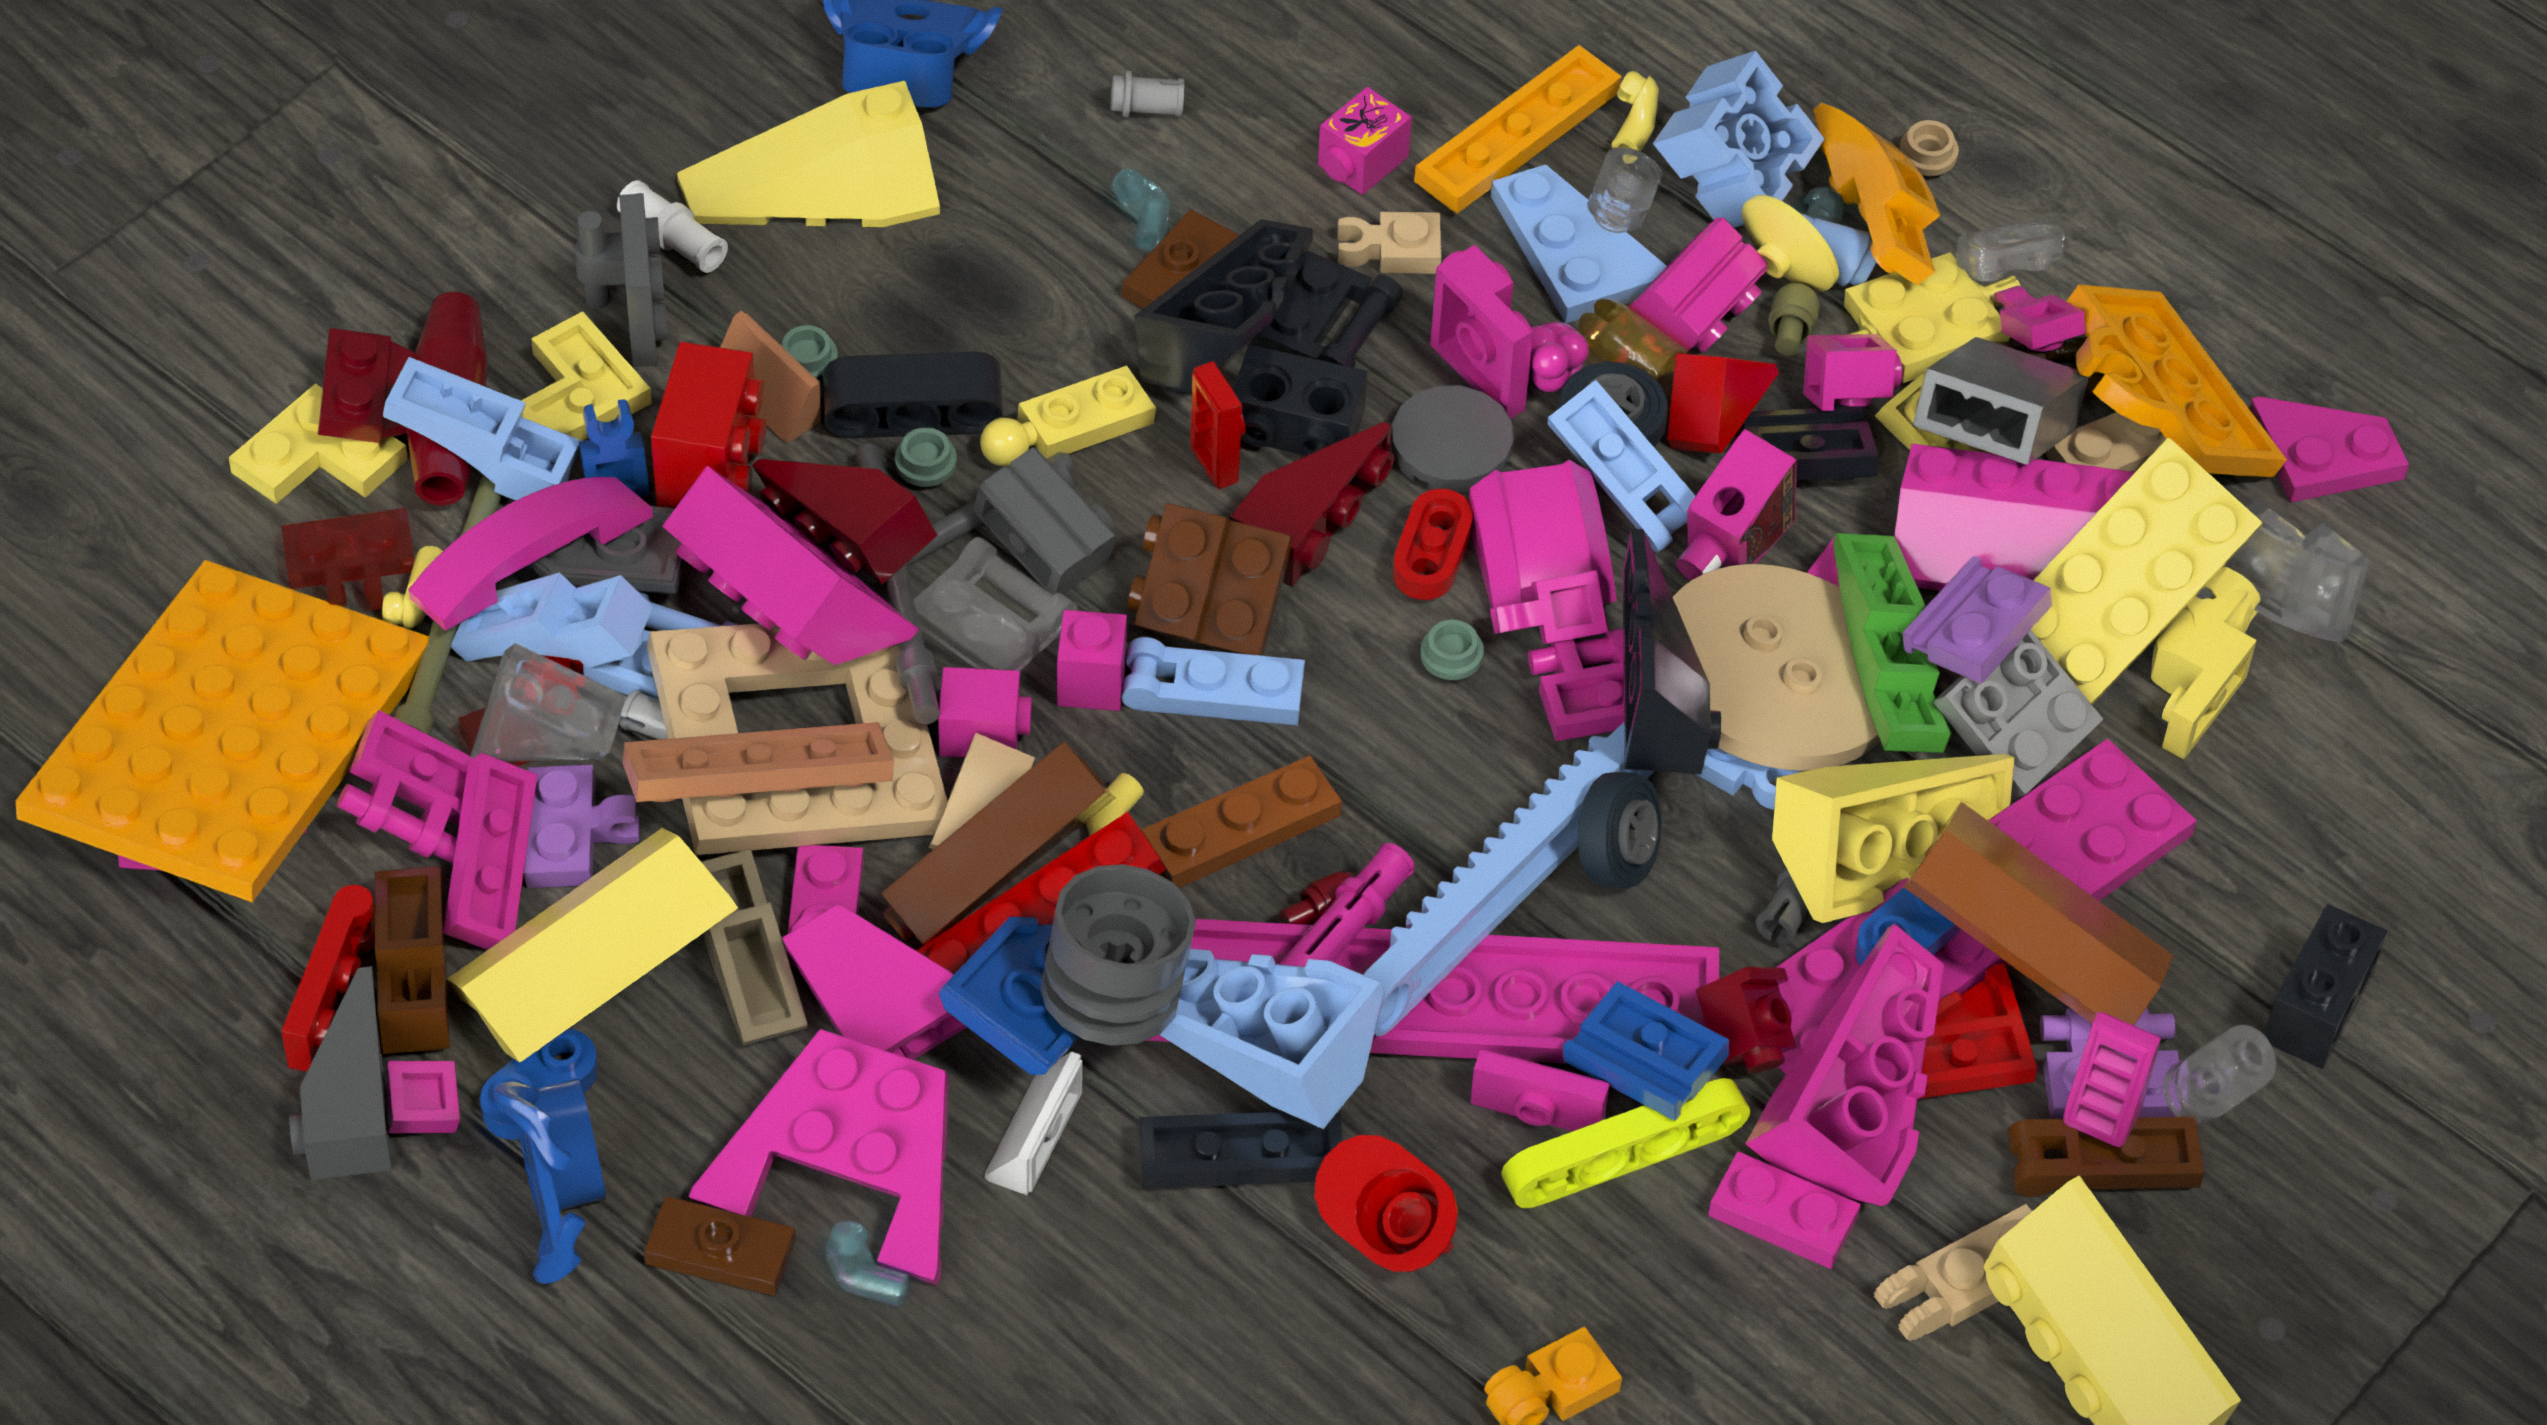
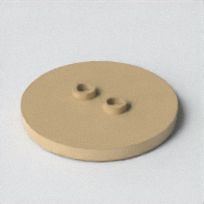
M1744 564L1728 566L1705 573L1691 580L1673 596L1710 683V710L1721 711V735L1718 748L1733 756L1762 766L1804 771L1846 764L1863 756L1878 745L1880 738L1868 709L1854 661L1840 588L1809 573L1791 568L1764 564Z

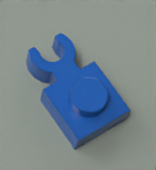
M625 399L618 400L619 414L610 422L597 420L593 404L586 405L583 410V419L590 440L579 442L583 478L616 477L637 496H650L644 444L641 432L632 433L634 422L628 402Z

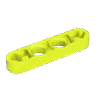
M1726 1078L1707 1082L1692 1101L1690 1099L1686 1101L1681 1108V1115L1676 1121L1644 1105L1531 1146L1513 1156L1503 1166L1501 1176L1516 1205L1521 1208L1537 1207L1727 1137L1741 1128L1748 1120L1750 1108L1733 1080Z

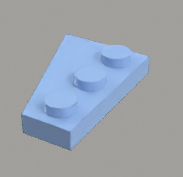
M1547 165L1492 181L1491 198L1565 323L1632 303L1667 267Z

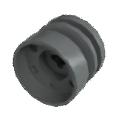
M1125 864L1094 867L1075 875L1059 893L1049 940L1050 944L1040 987L1046 1009L1061 1027L1084 1040L1110 1046L1139 1044L1164 1031L1176 1016L1196 924L1191 903L1173 882L1157 873Z

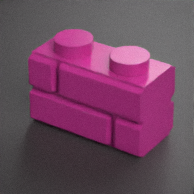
M1717 217L1696 235L1628 307V313L1647 332L1654 334V339L1672 358H1676V353H1687L1694 346L1701 353H1704L1728 329L1720 319L1729 310L1737 317L1762 293L1755 282L1768 269V262L1749 243L1744 244L1742 236L1724 218Z

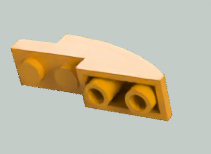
M1821 102L1813 109L1819 132L1825 138L1820 148L1827 157L1831 176L1829 177L1831 188L1846 204L1851 205L1855 203L1858 205L1861 216L1868 224L1873 244L1870 246L1871 253L1879 266L1888 273H1899L1918 286L1935 272L1923 229L1940 217L1936 202L1927 183L1911 160L1895 145L1842 110Z

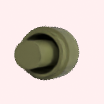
M1803 283L1784 285L1776 292L1771 304L1768 318L1770 331L1776 338L1775 349L1778 353L1785 356L1795 355L1799 350L1800 344L1807 341V336L1814 333L1820 311L1819 299L1814 290Z

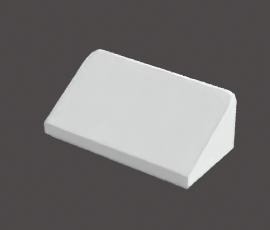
M1070 1052L1060 1058L1045 1075H1036L985 1171V1179L987 1181L1024 1195H1028L1029 1192L1033 1191L1082 1094V1060L1080 1054Z

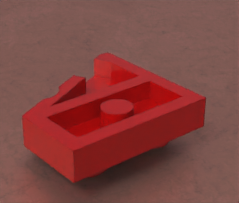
M2005 963L1995 964L1987 969L1984 980L1961 995L1955 990L1939 1001L1934 1034L1926 1039L1921 1073L1928 1076L1925 1095L1919 1099L2032 1083L2035 1081L2038 1067Z

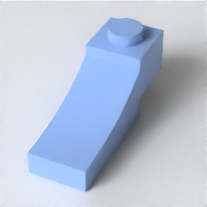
M408 357L385 402L383 417L428 437L467 461L495 484L494 492L513 500H519L544 488L569 481L575 467L579 442L581 441L523 418L526 402L411 357Z
M559 572L496 591L498 602L461 622L450 647L466 662L504 655H544L580 660L587 668L633 656L643 641V631L653 606L621 575L575 588Z

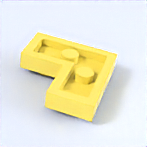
M583 311L531 338L533 355L557 382L521 400L526 402L523 418L584 441L589 438L583 419V410L586 405L593 404L597 420L610 422L619 414L618 400L625 399L628 402L631 414L652 404L651 388Z
M315 383L229 457L232 474L277 504L319 467L363 497H366L407 462L408 458L406 445L393 436L382 438L380 443L318 435L322 388Z

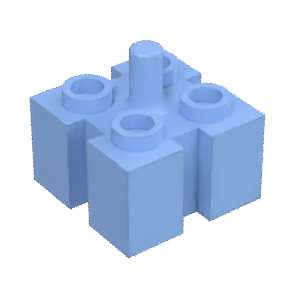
M1756 50L1707 66L1686 95V99L1690 102V108L1675 112L1653 142L1654 146L1681 179L1693 175L1698 181V192L1695 197L1713 220L1717 217L1724 218L1733 228L1744 225L1742 207L1752 196L1768 195L1783 201L1793 186L1785 175L1804 170L1825 139L1798 104L1785 107L1777 94L1783 85Z

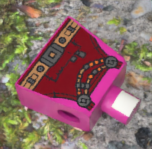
M1743 430L1692 500L1687 510L1688 547L1676 561L1679 571L1691 581L1705 573L1728 566L1757 564L1796 520V459L1748 430Z

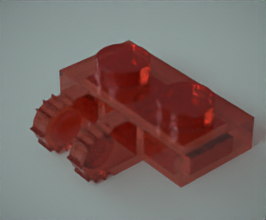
M407 508L281 525L290 589L327 585L329 605L346 607L345 586L341 582L366 579L364 582L366 602L370 604L371 610L382 609L384 598L380 577L412 572L415 558Z

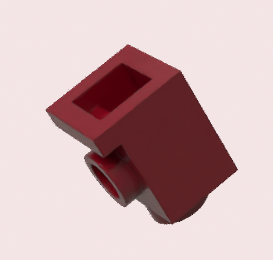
M1747 966L1696 989L1706 1027L1729 1039V1056L1722 1065H1745L1748 1073L1762 1072L1785 1062L1783 1053L1797 1048L1790 1027L1792 1022L1791 1012L1788 1004L1781 996L1778 986L1788 981L1785 968Z

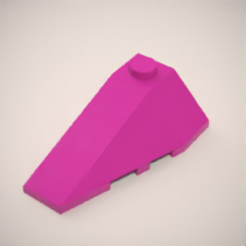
M1896 924L1888 927L1772 1094L1745 1144L1772 1166L1843 1197L1879 1206L1890 1203L1917 1150L1919 1131L1914 1130L1913 1125L1917 1099L1924 1096L1928 1075L1921 1072L1926 1039L1931 1037L1935 1030L1944 964Z

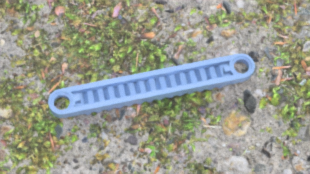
M1624 722L1607 738L1592 736L1589 739L1588 751L1577 750L1574 753L1573 766L1563 764L1559 768L1558 780L1547 779L1544 783V793H1533L1530 796L1528 809L1518 807L1515 810L1513 824L1503 822L1499 826L1498 838L1487 837L1484 840L1483 853L1472 852L1469 855L1468 868L1457 866L1453 870L1452 883L1442 881L1438 884L1437 898L1426 896L1422 900L1421 913L1410 911L1407 914L1406 928L1395 926L1391 930L1390 948L1363 974L1381 982L1384 989L1374 1032L1376 1036H1383L1392 1030L1578 847V819L1583 800L1590 786L1603 773L1630 772L1648 778L1655 772L1650 770L1624 769Z

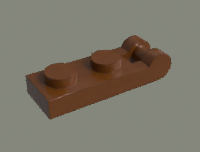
M2196 1116L2138 1117L2125 1144L2120 1147L2113 1146L2066 1125L2063 1119L2021 1120L2012 1124L2007 1130L2010 1152L2018 1157V1164L2013 1168L2015 1191L2024 1197H2039L2048 1194L2052 1190H2059L2068 1181L2077 1176L2082 1178L2089 1189L2199 1188L2204 1176ZM2047 1150H2062L2063 1158L2044 1159V1152Z

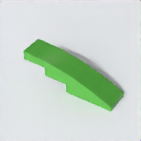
M1836 533L1833 547L1850 644L1866 703L1884 751L1944 753L1951 733L1942 713L1933 703L1936 700L1933 691L1940 672L1936 664L1928 661V654L1917 649L1913 654L1904 651L1903 632L1926 608V605L1895 536Z

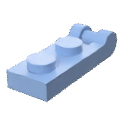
M1597 380L1593 381L1548 417L1547 424L1584 468L1591 471L1592 477L1635 528L1644 529L1652 550L1659 553L1673 541L1671 534L1685 523L1687 524V510L1695 495ZM1658 491H1661L1669 500L1670 505L1655 515L1645 502Z
M1140 637L1129 643L1126 663L1131 669V674L1124 679L1121 698L1122 702L1132 709L1298 726L1305 660L1165 647L1160 641L1149 637ZM1156 676L1175 678L1174 683L1160 682Z

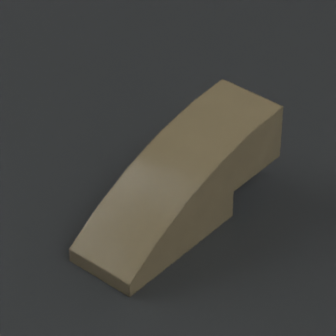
M751 849L701 862L738 907V909L702 935L722 994L743 1046L807 1029L808 1024L771 902L767 903Z

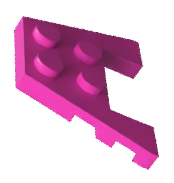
M820 1029L692 1187L689 1198L693 1203L752 1217L775 1157H780L900 1198L877 1262L881 1267L938 1286L942 1270L940 1242L941 1227H943L944 1219L942 1191L944 1161H946L949 1076L945 1070Z

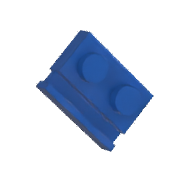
M1619 981L1612 986L1582 1022L1580 1032L1573 1041L1568 1039L1563 1045L1565 1063L1595 1079L1609 1083L1610 1087L1674 1121L1681 1115V1108L1688 1099L1692 1101L1729 1056V1039Z

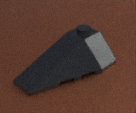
M1260 219L1137 313L1134 318L1140 382L1163 386L1171 393L1185 394L1192 392V373H1194V368L1214 361L1219 370L1223 369L1272 323L1313 241L1312 228Z
M1631 529L1623 565L1624 769L1702 774L1707 749L1717 750L1719 747L1721 711L1710 710V683L1644 529Z

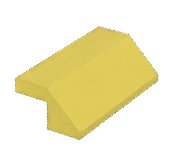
M661 828L458 970L447 980L460 1000L478 1012L502 1050L518 1062H522L734 912L738 907L678 835Z

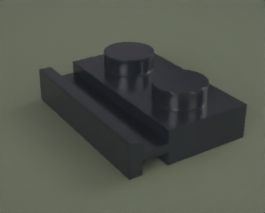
M1864 406L1834 407V411H1822L1819 408L1752 411L1742 424L1741 433L1746 429L1796 459V480L1833 479L1848 481L1855 477L1877 476L1879 455L1869 422L1865 421Z

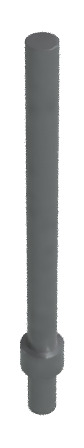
M864 444L856 450L858 467L876 468L885 473L880 449L877 445ZM905 564L884 583L889 604L918 627L919 630L911 640L898 644L900 654L896 659V667L902 688L909 691L915 720L920 724H930L935 722L940 716L934 690L938 674L934 656L924 646Z

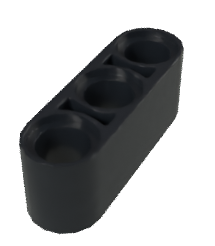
M974 351L839 357L830 361L823 371L824 423L832 434L843 438L905 437L909 432L919 428H933L945 435L979 434L983 432L990 422L1003 418L1001 368L999 362L993 356L984 352Z

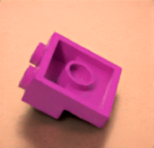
M1473 245L1464 251L1453 252L1436 267L1430 346L1473 389L1486 393L1501 404L1511 419L1525 411L1533 331L1526 318L1520 312L1511 310L1513 281L1508 271L1499 262H1492L1476 245Z

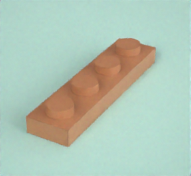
M874 722L624 742L623 766L636 802H670L681 798L705 796L733 797L741 793L778 790L795 792L803 788L838 785L856 787L866 783L892 781L894 758L879 723Z

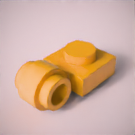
M1584 1326L1529 1354L1526 1361V1371H1521L1516 1365L1508 1366L1498 1371L1488 1380L1484 1390L1488 1395L1486 1405L1500 1425H1540L1549 1414L1547 1404H1550L1560 1419L1564 1421L1620 1392L1622 1376Z

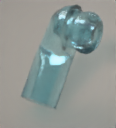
M1132 168L1124 169L1114 177L1112 191L1117 196L1120 206L1137 220L1134 237L1135 245L1144 251L1151 252L1165 237L1170 201L1166 193L1147 177L1141 176L1138 170Z

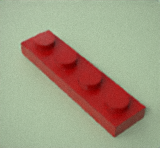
M1127 811L916 951L955 974L1010 916L1037 918L1038 924L1052 925L1059 893L1075 875L1097 866L1125 864L1151 870L1158 875L1164 872L1166 868Z

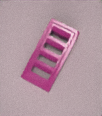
M2098 1011L2063 1115L2064 1123L2113 1146L2120 1147L2124 1145L2142 1111L2161 1038L2123 1020ZM2104 1046H2107V1047H2109V1048H2111V1049H2114V1050H2116V1051H2118V1052H2121V1053H2123V1054H2125V1055H2127V1056H2130V1057H2132V1058H2134V1059H2137V1061H2135V1060H2133V1059H2131V1058H2128V1057H2126V1056H2124V1055H2122V1054H2119V1053H2117V1052H2115V1051H2112V1050H2110V1049H2108V1048H2105Z

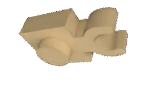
M1380 212L1379 225H1370L1367 221L1357 217L1338 219V241L1356 242L1339 243L1338 263L1341 265L1357 267L1369 260H1380V273L1436 274V267L1441 264L1440 213Z

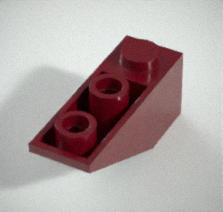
M1381 422L1263 475L1230 516L1231 521L1291 535L1294 538L1283 583L1293 587L1307 568L1316 569L1324 559L1329 548L1330 538L1340 526L1343 528L1349 527L1356 518L1362 504V497L1372 485L1379 487L1386 480L1394 462V454L1389 452L1391 425Z
M758 459L752 464L765 486L759 492L764 503L780 514L779 516L783 520L788 516L793 517L802 533L816 546L820 547L825 542L829 544L836 558L853 574L862 569L880 584H884L938 536L915 495L879 469Z

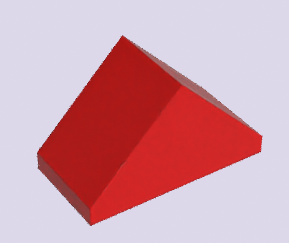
M1676 353L1667 436L1671 449L1722 454L1779 374L1776 364L1727 357Z

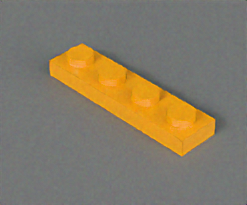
M1578 45L1415 166L1414 182L1454 213L1458 214L1489 191L1493 180L1509 176L1616 96L1621 85L1622 76Z

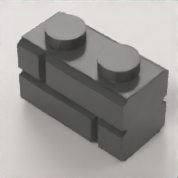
M1032 447L1013 460L1007 468L1003 467L984 480L981 486H979L973 512L1053 599L1057 600L1077 586L1082 579H1087L1104 567L1110 560L1117 539L1111 517L1100 505L1095 503L1088 505L1074 490L1073 479L1066 467L1055 459L1048 462L1036 448Z

